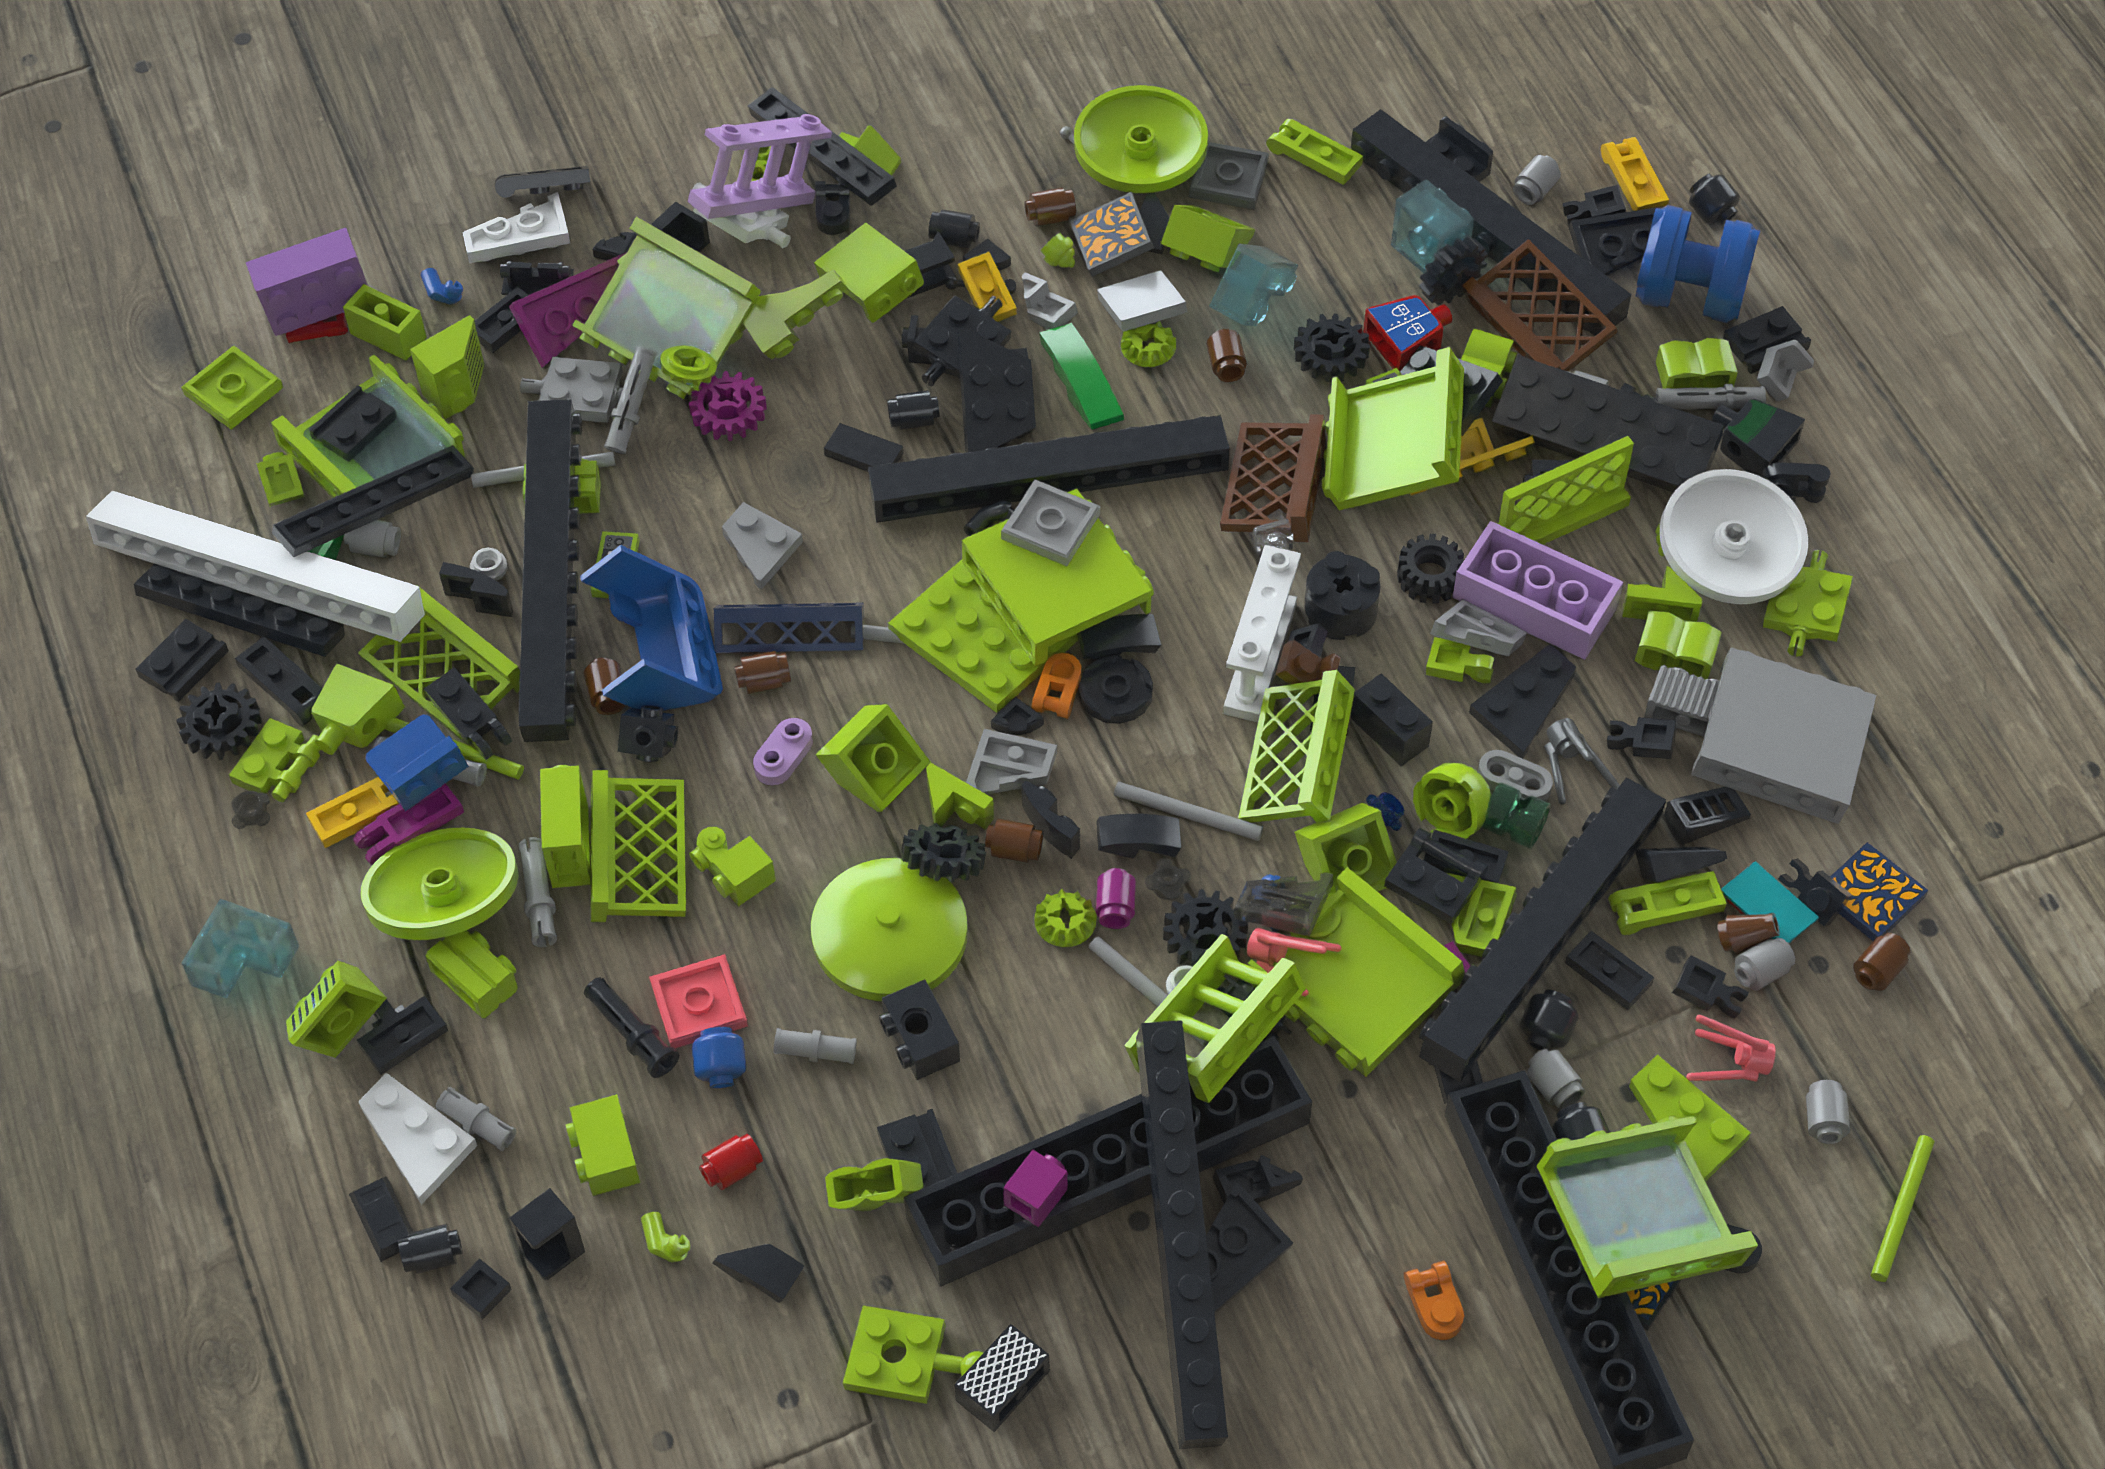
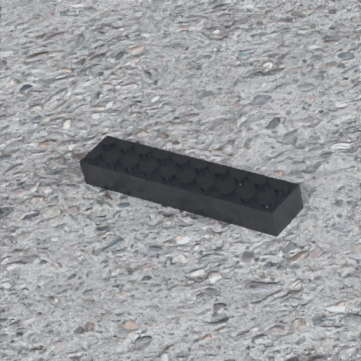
M1275 1036L1262 1041L1210 1103L1198 1099L1189 1082L1199 1173L1310 1124L1312 1100ZM1142 1094L904 1196L906 1219L939 1286L942 1287L1152 1194ZM1032 1150L1042 1156H1053L1063 1164L1067 1171L1068 1190L1039 1227L1004 1205V1186Z
M1523 1070L1449 1093L1444 1116L1599 1469H1658L1687 1459L1694 1438L1627 1292L1601 1298L1597 1297L1537 1168V1164L1546 1153L1547 1147L1557 1139L1526 1071ZM1570 1167L1557 1169L1556 1174L1589 1244L1592 1247L1605 1246Z

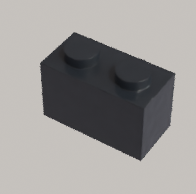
M1382 673L1354 692L1350 718L1400 766H1403L1429 747L1433 721Z

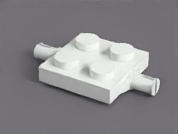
M699 182L694 185L693 189L706 188V186ZM696 208L693 210L696 214L744 243H749L756 239H769L781 248H785L791 239L790 235L780 231V229L787 226L789 215L779 209L707 219Z

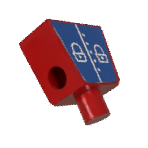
M1412 295L1367 308L1365 310L1363 332L1369 335V340L1391 368H1397L1400 372L1420 345L1435 351L1441 348L1443 327L1452 323L1453 318L1450 309L1445 304L1430 310L1420 296Z

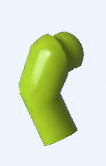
M650 1212L641 1217L647 1247L651 1254L672 1263L682 1261L687 1257L690 1250L689 1239L683 1234L680 1238L676 1234L673 1236L666 1234L661 1213Z

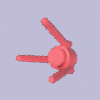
M1256 928L1252 932L1247 945V956L1257 960V964L1267 973L1274 968L1273 964L1275 962L1278 963L1281 958H1285L1288 948L1325 954L1327 951H1341L1339 944L1286 936L1262 928ZM1306 989L1301 995L1306 997L1309 994L1308 990Z
M1703 1015L1696 1016L1698 1023L1729 1037L1702 1029H1696L1695 1035L1736 1049L1735 1064L1741 1065L1743 1070L1688 1073L1686 1076L1687 1080L1745 1079L1757 1082L1759 1074L1768 1075L1771 1072L1776 1051L1774 1044L1769 1043L1767 1040L1752 1037Z

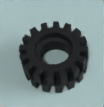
M1423 534L1418 535L1416 542L1410 539L1407 541V547L1403 546L1401 549L1397 580L1398 583H1401L1403 592L1409 590L1408 597L1413 600L1419 595L1421 596V603H1426L1427 598H1432V604H1437L1441 596L1444 601L1451 598V593L1453 594L1456 573L1465 559H1463L1464 553L1462 549L1457 551L1458 544L1455 541L1450 545L1447 544L1448 537L1442 535L1439 541L1435 540L1436 534H1430L1429 540H1425ZM1423 563H1435L1443 567L1445 572L1429 575L1420 571L1417 566Z

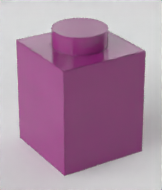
M1032 1150L1004 1186V1205L1039 1227L1068 1190L1065 1167L1053 1156H1042Z

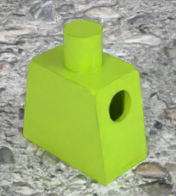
M336 664L312 707L311 714L322 731L315 740L316 746L329 755H333L343 741L359 748L367 747L386 728L389 720L396 718L405 708L394 685Z

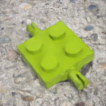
M1819 550L1813 551L1810 566H1802L1790 586L1777 596L1769 599L1763 628L1782 631L1791 636L1787 649L1791 656L1794 655L1796 645H1798L1796 657L1803 655L1806 639L1819 638L1834 642L1838 640L1853 576L1824 570L1828 554L1825 551H1822L1819 562Z

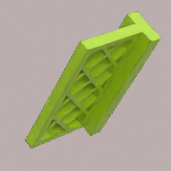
M1626 436L1504 491L1499 523L1497 524L1544 545L1629 506L1631 496L1624 487L1634 446L1633 441L1629 436ZM1569 484H1571V485L1562 493V491H1563ZM1538 498H1540V499L1531 507V505H1532ZM1518 499H1521V500L1515 505V501L1518 500Z
M420 588L425 614L420 619V633L407 634L401 642L376 634L358 654L365 662L462 740L461 735L432 701L426 700L424 688L440 678H426V664L445 662V674L452 669V661L468 659L470 661V673L461 675L467 682H470V686L476 693L477 681L494 680L499 684L489 695L480 696L490 709L511 689L517 693L519 692L520 669L504 654ZM438 639L445 641V653L427 655V641ZM420 642L419 656L401 658L403 643ZM394 645V659L377 660L373 656L382 646ZM419 665V679L406 681L401 679V667Z
M1337 670L1323 672L1322 680L1265 688L1238 817L1240 820L1254 823L1311 816L1316 822L1330 821L1355 689ZM1319 693L1318 702L1307 711L1303 704L1313 694ZM1290 698L1291 701L1274 715L1276 699ZM1300 708L1305 714L1287 729L1283 723ZM1313 722L1311 735L1301 743L1296 736ZM1280 726L1285 733L1268 747V737ZM1293 740L1298 747L1281 762L1276 755ZM1306 754L1305 767L1294 776L1289 769ZM1274 759L1278 766L1261 780V769ZM1287 773L1291 780L1274 794L1270 787ZM1300 788L1298 804L1285 806L1283 802ZM1265 792L1272 797L1263 807L1253 810L1254 803Z
M608 770L592 771L591 922H606L607 915L685 917L684 780L608 778ZM615 791H631L638 799L626 808L615 798ZM658 792H676V800L666 809L652 797ZM644 804H647L658 814L648 824H645L633 814ZM615 810L620 813V814H619L618 816H616V817H615ZM675 811H676V818L672 815V813L675 812ZM625 819L639 830L628 840L615 831V828ZM664 820L676 829V833L667 841H664L653 831ZM644 836L648 837L658 846L648 857H645L634 847ZM615 842L620 846V847L617 848L616 850H615ZM625 852L639 862L628 873L615 864V861ZM664 853L677 862V866L667 874L653 864ZM645 869L659 880L647 891L634 880ZM615 875L620 879V880H619L618 882H616V883H615ZM676 876H677V883H675V882L672 880V879H674ZM625 885L640 896L633 903H615V894ZM664 886H667L677 895V904H661L653 895Z

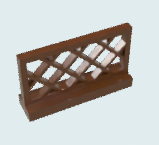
M1529 239L1481 278L1476 280L1472 276L1462 285L1467 301L1502 337L1514 340L1513 349L1520 356L1569 372L1618 333L1617 327ZM1528 253L1536 259L1535 270H1517L1518 261ZM1497 278H1510L1508 292H1493L1488 285ZM1534 278L1533 291L1514 292L1515 279ZM1540 278H1555L1558 281L1557 292H1538ZM1513 300H1531L1530 314H1515L1512 311ZM1537 300H1556L1554 314H1536ZM1562 300H1577L1580 303L1579 314H1560ZM1534 322H1553L1552 336H1536L1533 333ZM1559 322H1578L1576 336H1557ZM1584 323H1599L1604 328L1595 337L1582 336ZM1556 344L1575 345L1574 354L1562 362L1555 355Z
M1310 414L1309 423L1241 422L1220 521L1221 531L1293 533L1294 542H1309L1324 462V450L1328 441L1324 415ZM1248 435H1263L1266 439L1253 445L1248 441ZM1288 436H1302L1299 441L1290 446L1282 441ZM1273 445L1281 450L1271 458L1262 453ZM1254 457L1261 462V464L1249 471L1242 465ZM1291 458L1296 465L1286 471L1277 466ZM1269 470L1276 475V477L1264 484L1257 478ZM1247 483H1251L1256 489L1245 496L1237 491V489ZM1285 483L1291 490L1280 497L1277 496L1272 490ZM1263 496H1266L1271 501L1260 509H1257L1252 504ZM1243 508L1251 514L1244 519H1231L1233 514ZM1281 509L1286 514V520H1270L1267 516Z

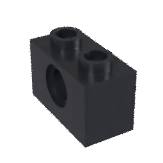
M925 979L882 997L883 1014L879 1015L882 1029L887 1037L894 1036L899 1045L895 1047L897 1057L904 1069L911 1068L916 1080L960 1062L959 1042ZM915 1028L926 1030L921 1034L910 1033Z

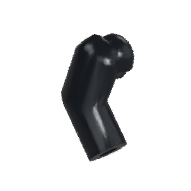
M1004 500L982 507L964 526V531L968 536L985 530L997 519L1000 523L1009 519L1015 509L1011 507L1012 504Z

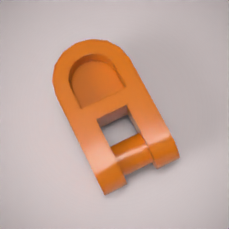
M1057 653L1048 658L1033 696L1031 707L1033 710L1040 713L1048 710L1056 712L1057 717L1069 719L1082 675L1080 661L1074 655ZM1050 690L1062 692L1061 697L1049 696Z
M1443 1260L1433 1263L1431 1269L1419 1272L1418 1269L1404 1272V1281L1425 1332L1438 1340H1448L1455 1337L1462 1328L1464 1311L1453 1285L1447 1263ZM1436 1285L1440 1294L1427 1297L1424 1288Z

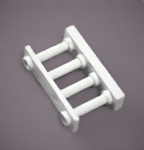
M1268 545L1264 546L1226 663V668L1234 669L1235 672L1224 703L1223 714L1254 722L1259 720L1265 688L1271 687L1296 608L1297 597L1291 596L1289 593L1301 553Z

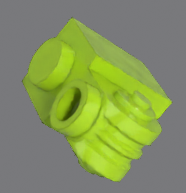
M707 827L698 834L697 847L689 853L694 865L701 872L708 869L714 875L712 881L717 891L724 898L730 896L738 906L776 881L773 861L751 836H748L728 850L724 831L718 827Z

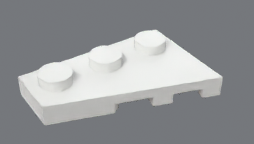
M558 192L547 196L548 202L535 208L531 203L521 207V213L509 219L497 217L464 231L463 237L469 263L486 262L495 258L521 255L525 252L569 244V233Z
M387 1073L358 1101L363 1113L393 1157L397 1167L408 1181L421 1205L477 1147L475 1138Z

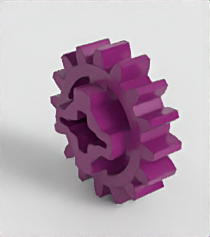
M724 371L722 378L718 379L714 375L710 383L701 382L698 386L699 391L691 392L692 401L689 402V409L693 425L695 427L700 426L701 434L703 435L712 431L714 440H718L721 435H727L728 441H732L734 434L737 433L742 438H745L746 429L749 428L756 431L758 430L757 421L765 420L764 410H767L766 397L763 395V387L761 385L755 386L753 377L744 381L742 372H738L735 377H729L728 371ZM747 401L751 402L749 408H747ZM707 404L709 406L708 411L705 410Z

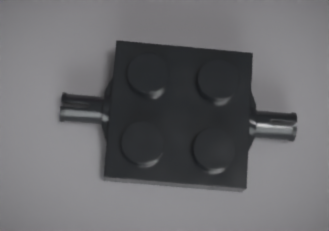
M954 295L916 338L913 349L927 357L932 364L925 374L922 375V380L925 384L928 383V386H934L943 373L960 379L957 339L959 329H967L1003 347L1011 339L1012 331L992 318L1003 306L999 298L996 300L995 296H991L988 302L979 309Z

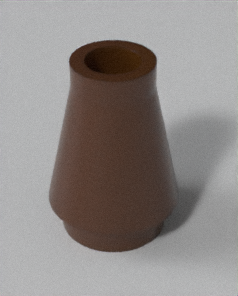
M1774 913L1727 915L1726 920L1718 921L1717 923L1719 939L1725 952L1734 950L1737 954L1771 937L1780 935L1779 924Z

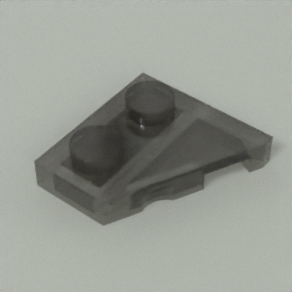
M1320 873L1319 881L1300 883L1297 881V876L1281 877L1277 880L1247 881L1234 907L1235 919L1310 937L1332 889L1333 874Z

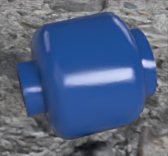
M714 1027L702 1030L700 1032L701 1037L695 1039L692 1044L695 1076L699 1080L709 1082L710 1088L718 1089L733 1086V1079L742 1076L746 1071L743 1038L733 1033L730 1027Z

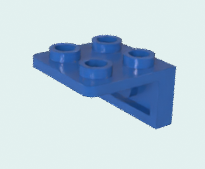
M425 714L407 724L366 754V761L405 811L469 767L450 736L446 737L430 716Z

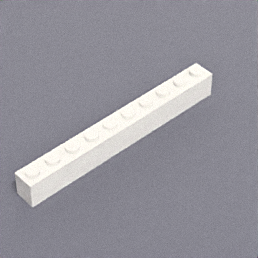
M112 491L86 516L95 545L399 642L425 615L419 586L332 560L315 553L305 552L293 558L281 543Z

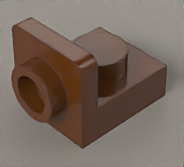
M1295 640L1284 644L1275 675L1290 685L1322 680L1323 672L1338 670L1341 657L1336 653H1332L1324 658H1320Z

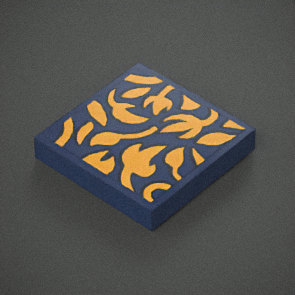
M1868 842L1830 876L1852 894V897L1839 914L1872 941L1878 936H1884V934L1889 933L1928 893V889Z

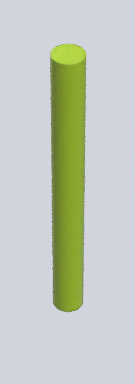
M392 718L387 723L385 730L396 733L409 724V722ZM452 739L458 746L464 759L485 763L488 769L517 780L522 776L524 771L523 765L494 754L485 760L474 747Z
M1920 1135L1918 1137L1870 1275L1876 1281L1886 1282L1935 1143L1929 1136Z

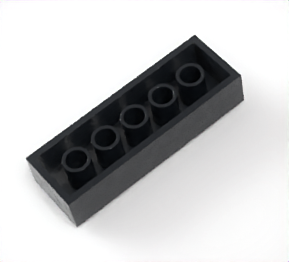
M1520 355L1517 356L1492 419L1494 429L1497 432L1520 440L1533 436L1535 445L1575 459L1629 436L1634 446L1627 477L1673 493L1688 479L1709 471L1723 436L1722 424Z

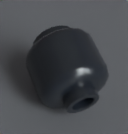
M1710 173L1706 174L1689 190L1691 193L1689 198L1690 206L1708 225L1718 221L1724 225L1726 220H1731L1738 213L1735 207L1739 203L1740 195L1723 175L1712 176Z
M1546 989L1544 993L1534 994L1530 998L1519 1023L1522 1032L1528 1036L1526 1042L1538 1050L1547 1049L1548 1051L1550 1047L1562 1048L1567 1045L1579 1019L1578 1012L1573 1007L1574 1001L1568 996L1550 989Z
M1578 1102L1560 1110L1556 1114L1557 1120L1552 1126L1557 1140L1562 1138H1569L1570 1141L1582 1139L1596 1131H1605L1606 1134L1611 1133L1599 1108L1587 1106L1585 1102ZM1600 1161L1586 1163L1583 1166H1590Z

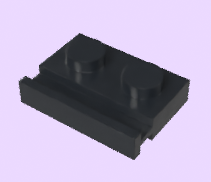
M1783 306L1724 331L1723 339L1729 341L1731 351L1739 361L1746 363L1750 374L1760 370L1767 348L1791 340H1797L1805 350H1808L1811 339L1802 334V328Z
M357 385L309 429L313 440H319L324 447L350 462L398 417L395 408L370 392L368 394L362 391V387Z
M185 619L135 670L139 678L163 693H169L179 702L229 650L224 641L216 640L212 634Z
M929 1109L926 1114L917 1117L914 1114L877 1127V1134L886 1158L919 1163L921 1165L924 1188L957 1174L933 1109Z

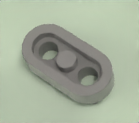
M1492 750L1481 757L1478 773L1483 776L1489 785V789L1528 805H1538L1549 798L1553 779L1545 768L1502 750ZM1492 772H1499L1502 776H1496ZM1526 787H1535L1537 790H1530Z

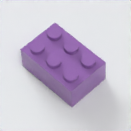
M346 228L246 262L254 288L275 336L343 313V306L363 284L368 286Z

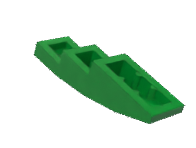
M1069 323L1039 332L1041 345L1053 360L1054 372L1066 386L1068 400L1089 428L1094 430L1123 421L1124 414L1105 375L1074 325Z

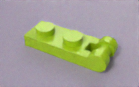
M1286 119L1280 125L1279 132L1273 133L1266 141V145L1272 153L1276 155L1283 153L1342 185L1355 174L1363 163V155L1293 119Z
M1714 871L1623 889L1612 893L1608 897L1612 911L1618 914L1617 925L1622 935H1631L1647 927L1724 912L1727 904ZM1633 905H1642V911L1633 912Z

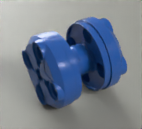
M1666 205L1661 209L1656 208L1639 271L1635 297H1638L1644 305L1668 308L1676 281L1709 288L1702 316L1728 323L1733 319L1738 320L1760 230H1756L1752 223L1726 220L1720 245L1715 247L1686 240L1692 212Z

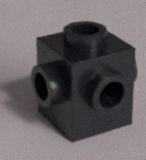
M643 705L641 709H628L621 714L617 752L636 754V759L640 761H659V758H663L668 754L671 748L676 747L678 726H674L675 714L663 713L664 708L654 705Z

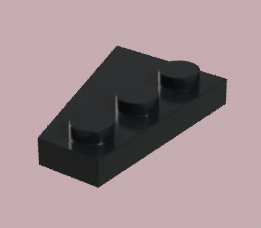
M1549 644L1470 705L1469 714L1514 754L1523 759L1536 735L1538 736L1543 728L1544 722L1553 707H1556L1575 676L1576 666Z

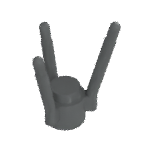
M1560 719L1547 729V736L1550 742L1544 748L1550 759L1555 789L1560 804H1565L1566 798L1558 755H1562L1564 758H1572L1580 753L1586 761L1593 763L1611 787L1618 789L1620 784L1588 745L1583 734H1580L1572 719Z

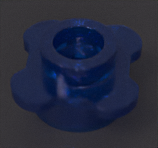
M1387 792L1381 793L1378 797L1373 794L1367 796L1366 802L1368 805L1381 811L1385 827L1390 826L1393 830L1399 831L1402 828V823L1399 819L1404 815V807L1401 802Z

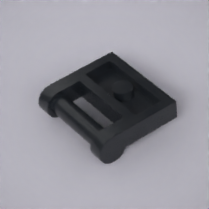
M1419 828L1407 849L1386 877L1384 887L1452 925L1484 878L1488 865L1480 860L1473 862L1430 838L1431 833ZM1424 851L1465 874L1467 877L1461 882L1418 857Z

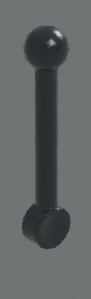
M949 276L945 280V286L948 289L966 287L963 280H957L954 276ZM1012 279L1005 280L1004 283L1009 293H1015L1016 282Z

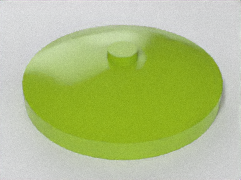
M1126 86L1113 89L1096 97L1082 110L1074 128V150L1077 160L1085 172L1099 183L1123 192L1154 193L1173 188L1193 176L1201 167L1207 154L1208 129L1201 112L1192 102L1180 94L1156 86Z
M476 828L440 829L418 835L397 847H393L382 855L365 875L361 886V900L369 921L381 932L408 940L437 939L466 931L498 912L514 893L518 883L519 871L511 847L498 835Z
M901 858L870 860L844 871L823 890L813 910L811 938L813 950L820 967L840 988L855 996L874 1001H882V997L924 979L930 989H934L955 970L967 944L968 926L966 909L961 896L953 884L946 877H941L939 881H935L927 876L922 877L919 875V869H908V862H903Z

